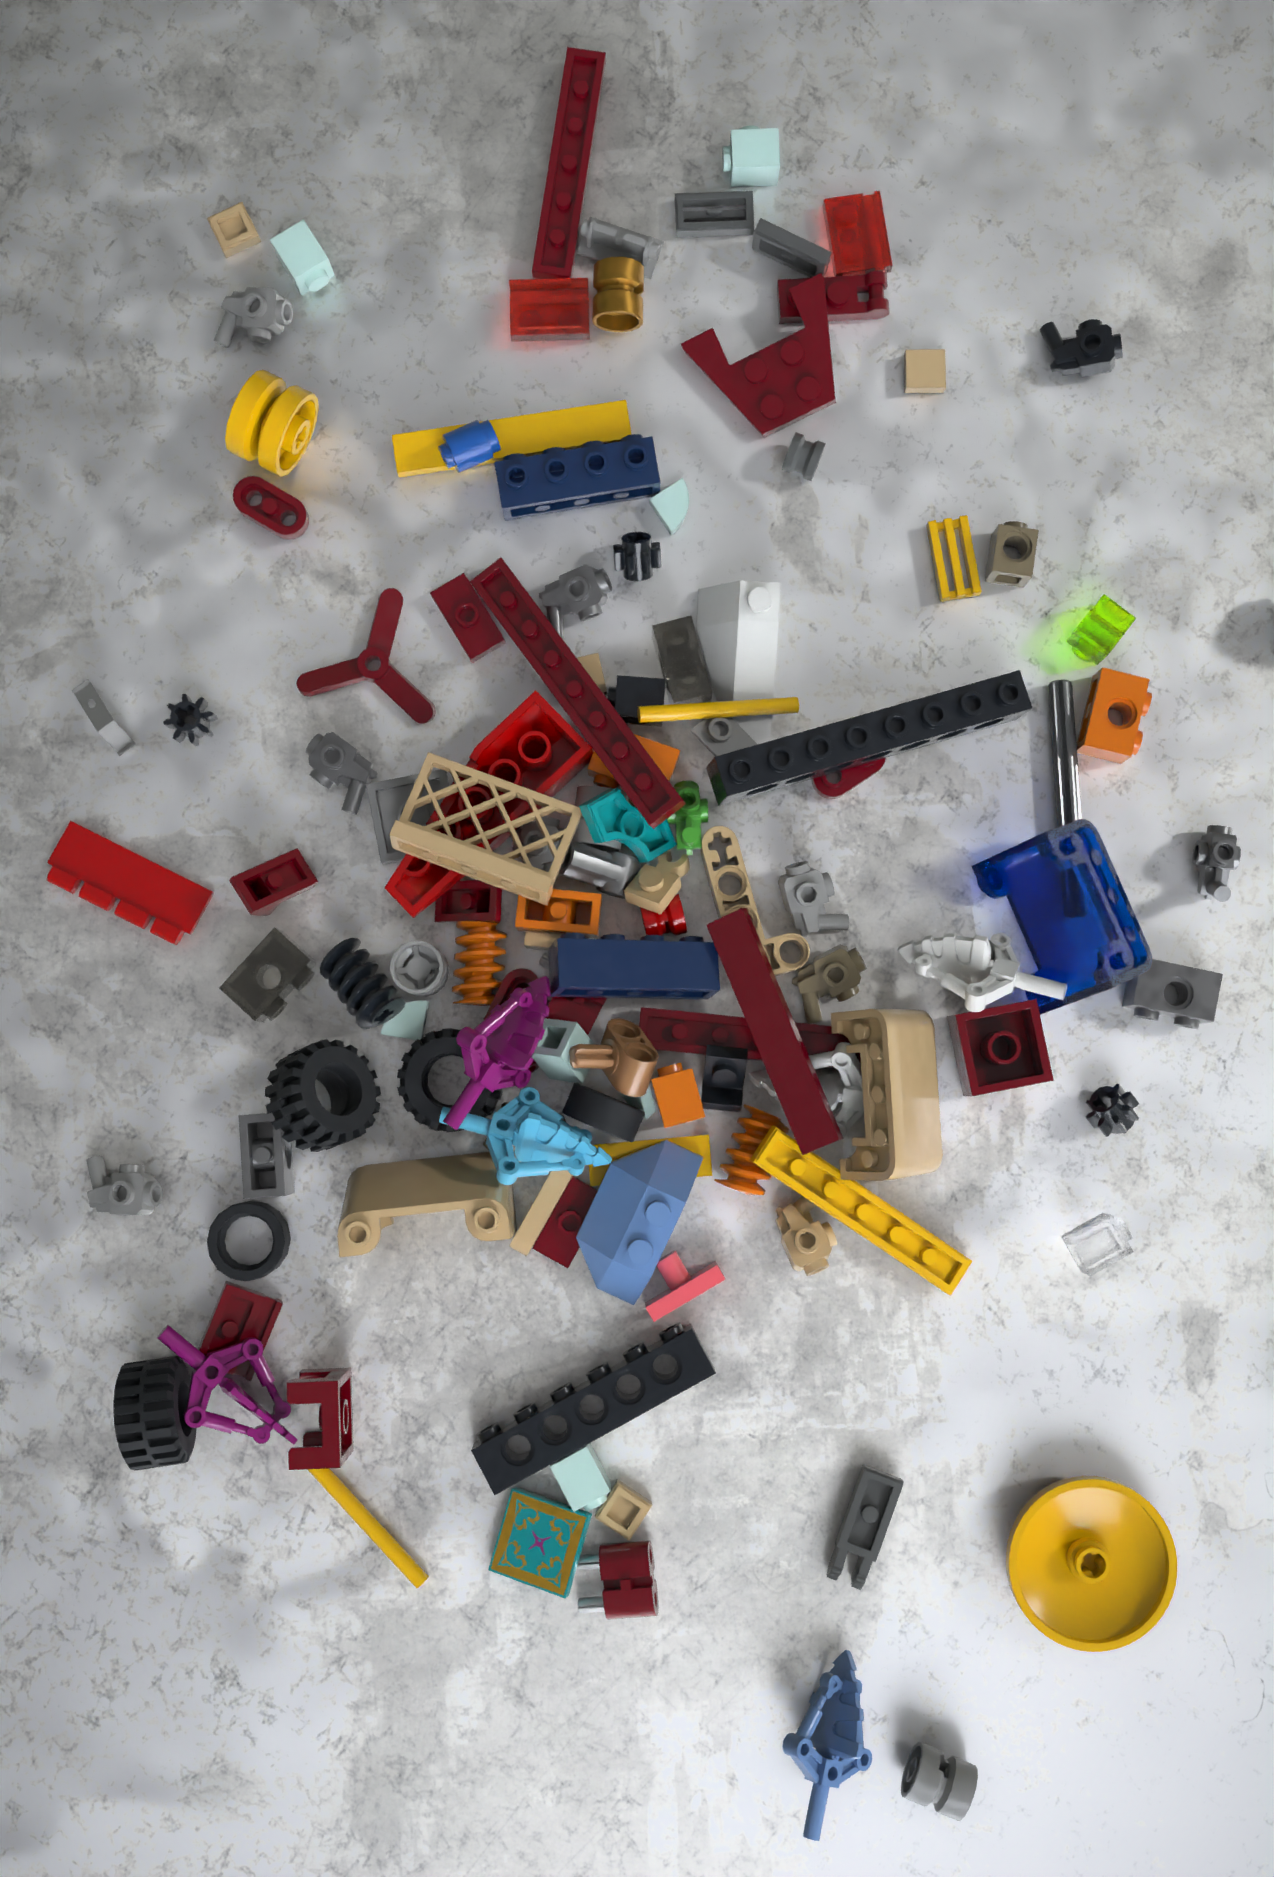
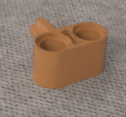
M620 1018L608 1021L600 1045L577 1044L569 1050L570 1065L572 1067L602 1069L617 1091L631 1097H641L646 1094L659 1058L657 1051L641 1028L631 1021Z

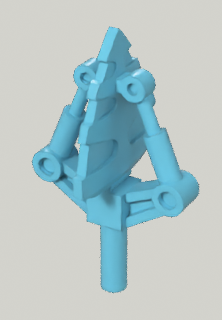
M532 1087L523 1088L516 1098L497 1112L494 1111L492 1119L468 1113L459 1127L460 1129L487 1136L486 1145L497 1171L496 1178L503 1185L513 1184L517 1177L548 1175V1172L568 1170L571 1175L578 1176L582 1174L585 1165L593 1164V1167L611 1164L612 1161L611 1156L602 1148H596L591 1144L592 1134L589 1130L579 1129L576 1126L572 1127L563 1121L564 1117L539 1100V1092ZM443 1106L439 1123L446 1124L443 1120L451 1108Z

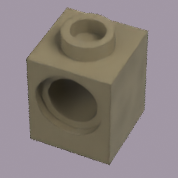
M1008 521L1004 525L998 524L991 535L985 582L1024 588L1033 575L1039 530L1030 529L1027 524L1018 521ZM1003 546H1014L1020 552L1021 558H1009L1004 553Z

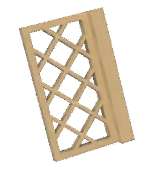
M428 752L399 821L395 820L389 836L392 849L548 905L554 883L582 813L577 806ZM433 767L449 772L455 784L433 793L428 782ZM458 776L466 778V780L460 782ZM478 783L489 787L493 799L472 807L464 789ZM425 788L428 795L421 797L422 792ZM497 790L504 792L505 794L499 796ZM459 792L466 810L445 818L437 800ZM514 798L526 800L532 813L511 821L503 803ZM432 803L439 821L427 826L410 821L415 809ZM535 804L544 808L538 810ZM497 806L505 824L483 832L476 814ZM553 812L571 817L566 829L549 835L541 818ZM470 817L478 835L464 841L454 838L449 825ZM536 820L544 838L522 846L515 828ZM443 828L446 834L438 832L437 830ZM509 831L517 849L504 855L493 852L487 840ZM561 840L558 850H556L554 842ZM482 842L484 848L476 846V844ZM548 845L554 858L549 872L533 867L526 854ZM521 856L523 863L514 859Z

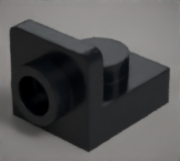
M707 1045L701 1093L703 1109L740 1112L742 1110L748 1049Z

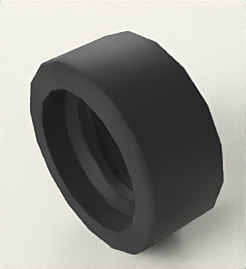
M579 1083L573 1084L562 1110L563 1114L629 1142L634 1141L645 1115L644 1111Z
M252 1200L231 1205L217 1215L209 1229L207 1247L209 1257L218 1271L230 1279L246 1282L263 1278L277 1269L288 1255L291 1237L288 1223L280 1211L268 1203ZM246 1216L257 1217L266 1222L273 1236L272 1249L266 1259L253 1265L238 1263L230 1256L225 1244L226 1233L231 1224L237 1219Z

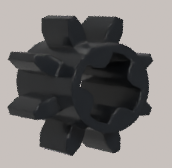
M630 532L621 537L622 545H613L615 571L623 570V576L627 580L644 581L650 579L653 576V568L662 567L660 542L652 543L649 533Z
M182 694V702L176 705L168 703L167 706L171 710L170 719H166L163 723L168 728H177L173 734V739L181 743L187 736L193 745L199 746V738L205 735L213 737L214 734L210 730V722L218 718L213 712H204L208 706V702L204 698L200 697L194 704L189 696ZM188 715L197 719L193 726L184 721Z
M1116 1084L1114 1087H1099L1091 1095L1090 1100L1086 1101V1104L1092 1110V1112L1085 1116L1094 1129L1099 1128L1105 1137H1108L1111 1133H1127L1134 1122L1139 1119L1133 1108L1139 1105V1102L1131 1091L1125 1092L1120 1084Z

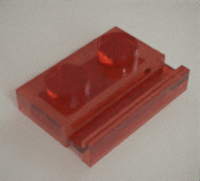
M874 191L872 195L863 196V193L824 199L822 208L829 249L832 252L831 261L834 277L865 275L872 271L891 272L893 264L880 191Z
M588 278L509 280L510 335L512 342L590 340Z

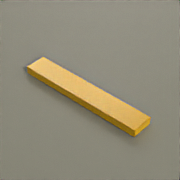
M626 400L489 420L496 433L501 450L493 453L494 458L476 466L502 461L505 456L520 453L528 457L540 455L542 451L552 447H562L565 450L581 448L582 444L590 441H602L604 444L620 442L621 438L632 435ZM466 424L392 435L398 477L454 470L455 467L449 469L446 467L438 446L444 444L443 434Z
M771 1126L750 1159L755 1165L950 1296L972 1263V1260L855 1180H841L840 1170L814 1152L802 1155L796 1140L775 1126Z

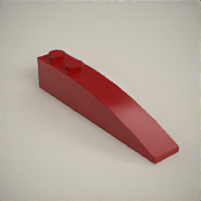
M535 690L474 748L465 766L549 797H554L590 763L593 750ZM458 776L460 782L466 780V778ZM478 783L464 789L472 807L493 799L489 787ZM497 790L499 796L505 794L504 792ZM459 792L446 796L439 805L445 818L466 810ZM514 798L503 803L511 821L532 813L526 800ZM535 804L538 810L542 808V806ZM497 806L476 814L483 832L505 824ZM435 810L426 822V825L439 821ZM470 817L449 825L453 837L462 841L478 835ZM443 828L437 830L438 832L446 834ZM507 831L488 839L487 841L492 851L496 850L511 835ZM482 842L476 844V846L484 848ZM406 854L384 888L412 918H415L466 875Z

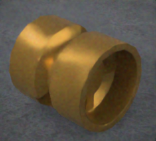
M608 257L597 261L594 264L593 287L597 290V294L593 297V324L599 329L610 332H628L640 328L643 325V298L640 295L644 292V266L641 262L627 257Z

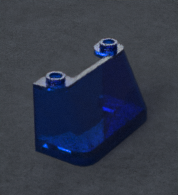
M1079 819L1046 831L972 866L978 886L982 892L993 899L1007 897L1038 968L1037 971L1030 975L1067 984L1064 1000L1025 990L1028 1000L1037 999L1040 1015L1112 989L1147 972L1151 968L1152 954L1102 838L1090 821Z

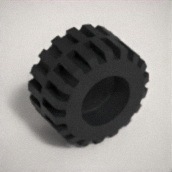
M446 1028L440 1031H431L425 1034L426 1036L422 1039H417L411 1044V1050L403 1055L401 1059L403 1061L402 1068L398 1069L397 1078H400V1087H397L399 1096H402L404 1099V1108L407 1112H411L414 1115V1120L419 1124H424L429 1129L435 1131L457 1132L464 1130L460 1128L455 1130L449 1125L439 1123L443 1106L452 1108L453 1105L443 1104L436 1100L428 1086L430 1069L437 1060L446 1056L463 1058L461 1047L456 1041L460 1031L458 1029ZM484 1088L469 1113L484 1118L491 1115L496 1109L495 1106L498 1100H501L502 1089H496L491 1092Z
M328 1039L288 1054L287 1057L280 1059L275 1064L277 1069L270 1071L267 1078L272 1085L265 1087V1096L270 1098V1103L265 1106L267 1114L273 1113L275 1120L271 1123L275 1130L280 1128L283 1130L282 1138L289 1143L295 1140L296 1148L301 1150L310 1148L311 1152H319L361 1137L366 1133V1128L372 1127L376 1120L373 1114L378 1113L380 1109V1103L376 1101V1097L381 1095L380 1086H375L374 1079L378 1078L375 1070L370 1071L367 1066L370 1061L365 1055L359 1057L357 1055V1048L352 1045L344 1047L343 1041L335 1039L329 1042ZM316 1079L328 1091L331 1101L330 1112L322 1106L317 1097L315 1089Z
M179 1356L129 1362L122 1365L119 1371L113 1400L114 1426L120 1452L131 1470L136 1471L184 1464L190 1459L195 1445L197 1428L189 1427L183 1418V1413L187 1406L191 1377Z

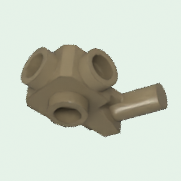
M840 944L815 957L812 963L798 970V976L792 978V984L798 986L799 994L802 995L806 1022L808 1024L822 1021L819 998L830 993L832 998L836 996L838 1002H842L860 991L857 985H859L861 980V972L866 970L867 967L856 947L848 950L847 946Z

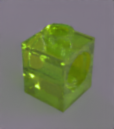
M1103 594L1088 611L1066 642L1072 646L1073 653L1081 660L1094 662L1098 665L1109 655L1135 621L1136 617Z

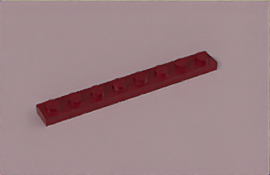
M500 557L470 581L472 586L647 823L654 829L686 804L505 561Z

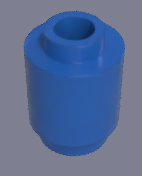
M475 420L443 434L444 444L438 446L448 469L455 467L458 473L494 458L493 453L501 450L498 438L489 420L481 423Z

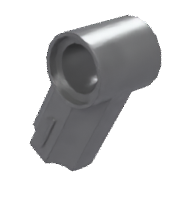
M571 841L558 874L596 886V890L601 893L626 899L624 890L638 874L641 863H639L636 857L615 851L604 852Z

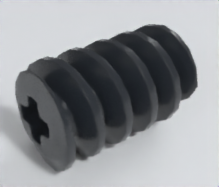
M349 938L343 940L328 952L321 962L320 974L325 979H328L329 986L333 991L337 992L339 1000L346 1004L347 1011L352 1016H356L357 1025L363 1029L374 1028L386 1023L399 1014L405 1007L406 1002L403 998L390 1001L396 995L397 989L393 985L382 988L386 984L388 977L384 973L374 975L379 965L375 961L365 963L370 953L367 949L357 950L361 944L358 938Z

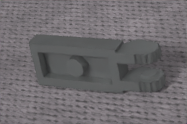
M865 1464L862 1465L835 1541L836 1547L831 1556L826 1574L828 1578L838 1579L842 1573L846 1556L850 1552L860 1556L852 1572L851 1587L859 1590L862 1589L872 1562L877 1560L904 1483L901 1478Z

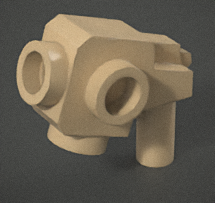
M802 1196L794 1204L790 1203L785 1208L778 1207L776 1209L778 1218L775 1222L782 1236L781 1244L792 1268L799 1272L804 1270L806 1276H811L829 1267L827 1260L832 1247L837 1245V1239L828 1222L821 1224L819 1220L813 1221L810 1211L816 1205Z

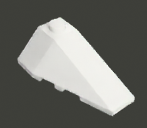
M739 580L698 589L696 631L717 702L774 698L781 582ZM772 715L732 717L757 744L771 741Z

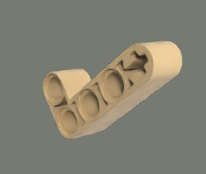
M714 826L708 829L703 836L700 852L718 919L740 908H747L775 976L800 969L810 956V946L807 940L795 933H787L765 939L735 833L724 826ZM719 837L721 843H728L729 846L726 847L724 852L726 866L714 871L713 867H719L720 858L716 850L710 851L709 847L712 846L714 838ZM731 861H734V862H735V865H727V864H729ZM726 875L734 876L739 880L741 889L735 895H725L720 891L718 881ZM792 942L799 947L801 956L797 963L789 964L782 960L779 949L783 943Z

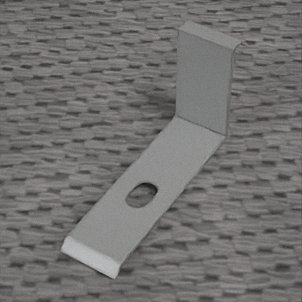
M88 679L72 690L96 731L118 753V756H121L136 745L131 737L114 721ZM94 700L96 702L95 707L90 708L88 702Z

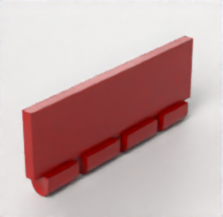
M72 821L68 824L47 862L52 866L47 875L48 882L73 894L83 881L84 884L79 892L80 898L108 912L113 908L116 900L119 899L120 901L114 915L142 929H145L152 917H155L156 919L151 926L150 933L173 945H177L180 942L184 933L192 935L214 895L213 891Z

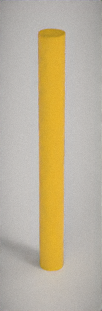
M798 697L638 706L637 716L639 723L790 714L799 712Z
M330 1468L307 1469L416 1588H419L428 1579L429 1576Z

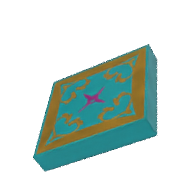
M519 1487L512 1488L488 1570L559 1597L567 1598L571 1590L592 1513L581 1509L573 1512L570 1505Z

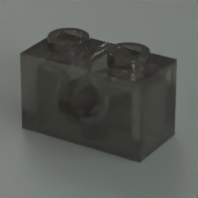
M692 616L652 625V640L662 677L666 679L665 688L670 704L711 702L713 692Z
M274 927L219 989L254 1021L264 1022L267 1018L272 1021L287 1006L288 1003L284 999L293 989L296 988L300 991L311 981L315 975L312 969L318 962L284 931ZM271 967H277L281 974V980L275 988L268 989L263 982L264 973Z

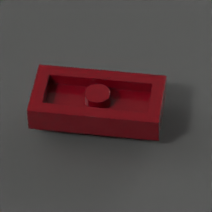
M465 573L430 592L432 599L471 663L476 662L506 644L503 635Z
M572 1176L532 1249L568 1269L580 1248L576 1236L598 1189Z

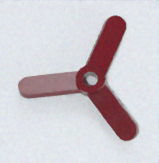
M394 588L385 589L380 594L366 649L357 658L301 674L296 682L299 692L303 696L311 697L367 680L368 682L375 683L417 723L423 724L432 721L436 714L434 704L404 677L389 660L403 606L402 594ZM371 661H381L379 669L375 671L368 670V665Z

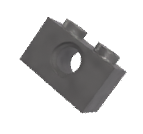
M1146 957L1131 959L1122 1007L1135 1009L1133 1016L1158 1021L1159 1015L1173 1017V1024L1176 1026L1198 1029L1199 1023L1214 1022L1223 974ZM1167 984H1172L1178 991V1000L1174 1005L1169 1004L1164 998V989Z
M273 1113L238 1115L243 1199L279 1197L295 1193L292 1142L288 1143L282 1138L284 1132L281 1128L275 1130L271 1123L275 1120Z

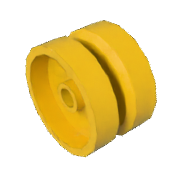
M266 370L256 371L248 378L232 406L225 435L227 450L247 461H253L258 458L259 465L263 469L280 477L288 475L299 463L312 438L319 411L318 398L314 393L297 385L287 388L282 378Z

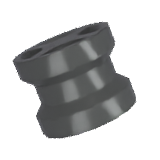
M795 432L782 470L788 473L792 471L800 472L804 479L812 481L826 443L819 440L812 443L807 441L803 434Z

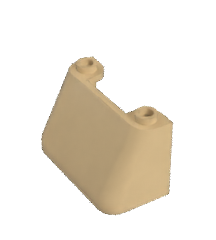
M865 1009L831 1013L832 1034H843L849 1039L851 1045H846L847 1053H860L865 1137L852 1138V1146H857L855 1153L851 1157L839 1159L841 1180L884 1181L935 1172L941 1164L943 1150L935 1027L930 1015L924 1010Z
M490 1152L370 1164L359 1167L351 1173L347 1182L337 1235L339 1258L358 1256L371 1252L377 1247L381 1239V1230L386 1226L394 1224L393 1217L464 1209L466 1225L473 1237L481 1241L511 1239L517 1232L513 1184L503 1185L497 1180V1171Z

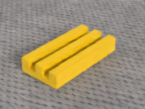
M959 516L958 519L954 520L946 518L942 522H936V520L928 521L926 528L940 602L979 596L982 591L968 516ZM954 529L959 531L969 588L966 589L964 587ZM942 531L945 532L955 586L954 591H949L938 534V532Z

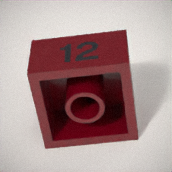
M1037 999L987 1008L980 1012L971 1011L947 1016L963 1096H977L1054 1081Z

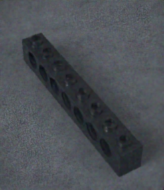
M1018 670L715 756L706 767L717 804L721 806L1011 722L1031 710L1032 705L1021 672Z

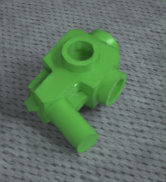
M680 781L674 785V788L686 804L667 818L669 824H675L677 850L686 849V855H693V849H702L701 823H708L707 798L700 799L699 786L696 782Z

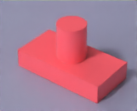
M673 1251L659 1259L656 1266L669 1289L645 1302V1308L653 1322L726 1279L716 1261L690 1276L677 1252Z

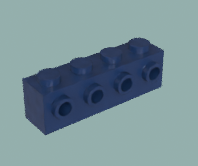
M632 434L621 438L620 442L604 444L602 441H590L582 444L581 448L565 450L562 447H552L542 451L540 455L526 457L524 454L516 453L505 456L502 461L494 462L505 521L649 498L660 492L661 482L653 436L643 438L640 434Z
M566 933L557 938L548 948L550 997L709 999L720 991L718 952L713 942H704V938L700 936H686L680 938L679 941H665V937L661 935H647L641 937L640 940H625V936L622 934H606L601 936L600 939H585V935L582 933Z

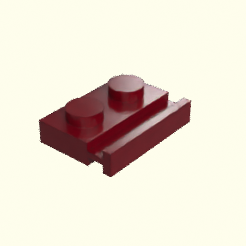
M225 1281L198 1350L206 1356L207 1353L242 1342L248 1337H254L263 1344L264 1351L283 1305L282 1300L274 1299L255 1290ZM249 1360L228 1371V1374H236L249 1381H252L255 1373Z

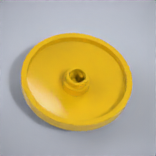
M1076 1476L1062 1479L1043 1488L1021 1509L1012 1525L1007 1541L1006 1573L1010 1589L1018 1606L1041 1633L1054 1642L1068 1648L1086 1652H1103L1122 1648L1137 1641L1147 1634L1162 1618L1170 1604L1176 1586L1177 1555L1172 1535L1164 1519L1150 1502L1127 1485L1109 1478Z

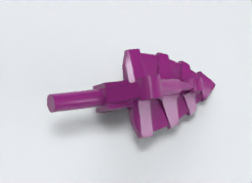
M547 976L527 983L529 987L525 989L516 988L506 1002L502 1005L497 1004L490 1011L491 1014L474 1029L464 1027L459 1031L456 1041L462 1050L465 1065L464 1074L471 1079L444 1118V1123L458 1130L484 1088L493 1092L496 1089L514 1086L524 1088L529 1083L531 1072L528 1068L534 1060L531 1057L538 1041L543 1038L545 1032L543 1029L544 1019L549 1015V1007L546 1006L547 996H550V981Z
M169 1325L160 1332L157 1339L194 1369L191 1376L187 1406L183 1413L184 1421L189 1427L198 1428L204 1426L229 1434L234 1431L253 1437L259 1444H264L269 1440L270 1431L273 1429L293 1445L298 1441L295 1436L279 1423L281 1418L284 1419L289 1416L291 1407L286 1401L282 1400L273 1383L275 1378L263 1355V1344L258 1339L248 1337L242 1342L207 1353L205 1356ZM247 1360L250 1361L262 1387L266 1386L274 1402L272 1414L268 1413L233 1379L225 1376L230 1369ZM219 1385L225 1394L263 1421V1425L252 1428L235 1423V1419L207 1412L206 1408L212 1390Z

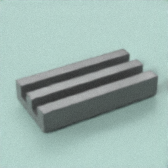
M753 191L675 193L676 238L754 235ZM745 205V209L722 210V208H708L701 211H683V207Z
M760 218L754 230L752 244L754 251L810 278L822 273L823 277L825 276L829 267L831 251Z

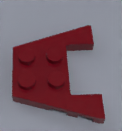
M822 273L789 289L805 328L731 365L727 361L713 328L681 343L685 354L696 363L763 438L836 403L826 288Z

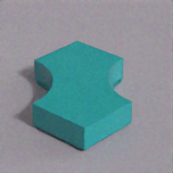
M610 788L579 805L594 843H604L611 840L619 841L633 851L639 863L649 862L677 845L667 819L653 829L638 809L625 799L618 788Z

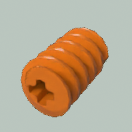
M480 921L456 922V927L467 932V934L455 938V943L466 948V950L454 954V959L465 964V967L453 970V976L464 981V983L452 987L453 993L463 997L462 1000L453 1002V1004L491 1005L495 997L492 994V990L499 988L502 981L493 978V974L505 970L504 965L494 961L495 957L506 954L505 949L495 945V941L507 938V933L496 929L497 923Z
M744 1104L743 1107L752 1116L751 1118L739 1117L737 1123L746 1131L745 1133H732L731 1138L740 1147L726 1149L725 1153L734 1162L733 1164H720L719 1169L728 1177L727 1179H714V1181L747 1195H764L765 1189L757 1183V1180H770L771 1175L751 1162L750 1159L771 1126L777 1127L784 1133H788L789 1128L781 1122V1118Z

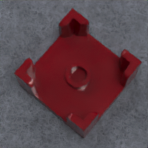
M351 1368L302 1369L299 1372V1379H292L287 1382V1402L289 1404L321 1403L319 1407V1428L322 1431L306 1432L303 1435V1447L290 1448L288 1451L289 1470L341 1468L354 1451Z

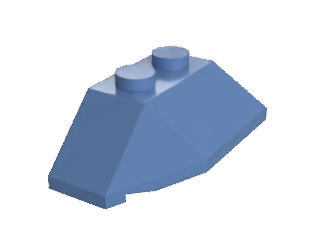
M663 1140L611 1162L576 1236L598 1289L635 1305L651 1279L683 1211L703 1156L671 1141Z

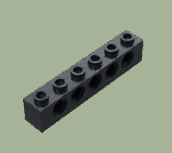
M679 1322L666 1328L658 1334L661 1338L658 1342L649 1347H646L644 1342L635 1345L622 1354L625 1360L610 1367L608 1362L603 1363L586 1374L587 1381L576 1387H573L572 1383L569 1382L551 1392L549 1395L552 1400L538 1408L535 1402L530 1403L513 1414L515 1420L509 1424L500 1427L497 1422L477 1433L478 1441L474 1442L471 1452L493 1494L497 1495L716 1374L715 1368L691 1323L682 1327ZM668 1354L674 1357L677 1361L674 1371L669 1374L658 1373L653 1367L654 1360L658 1356ZM627 1374L634 1375L641 1383L640 1388L633 1394L622 1393L617 1387V1381L620 1377ZM587 1395H596L602 1399L604 1407L599 1413L589 1414L582 1409L581 1400ZM551 1415H559L565 1419L567 1429L560 1434H553L546 1429L544 1425L545 1419ZM515 1435L524 1436L529 1441L531 1448L524 1454L514 1453L509 1448L508 1440Z

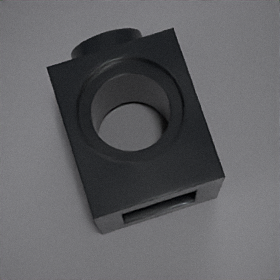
M617 675L616 687L608 688V700L626 724L662 727L663 721L639 723L637 709L638 706L664 705L666 679Z

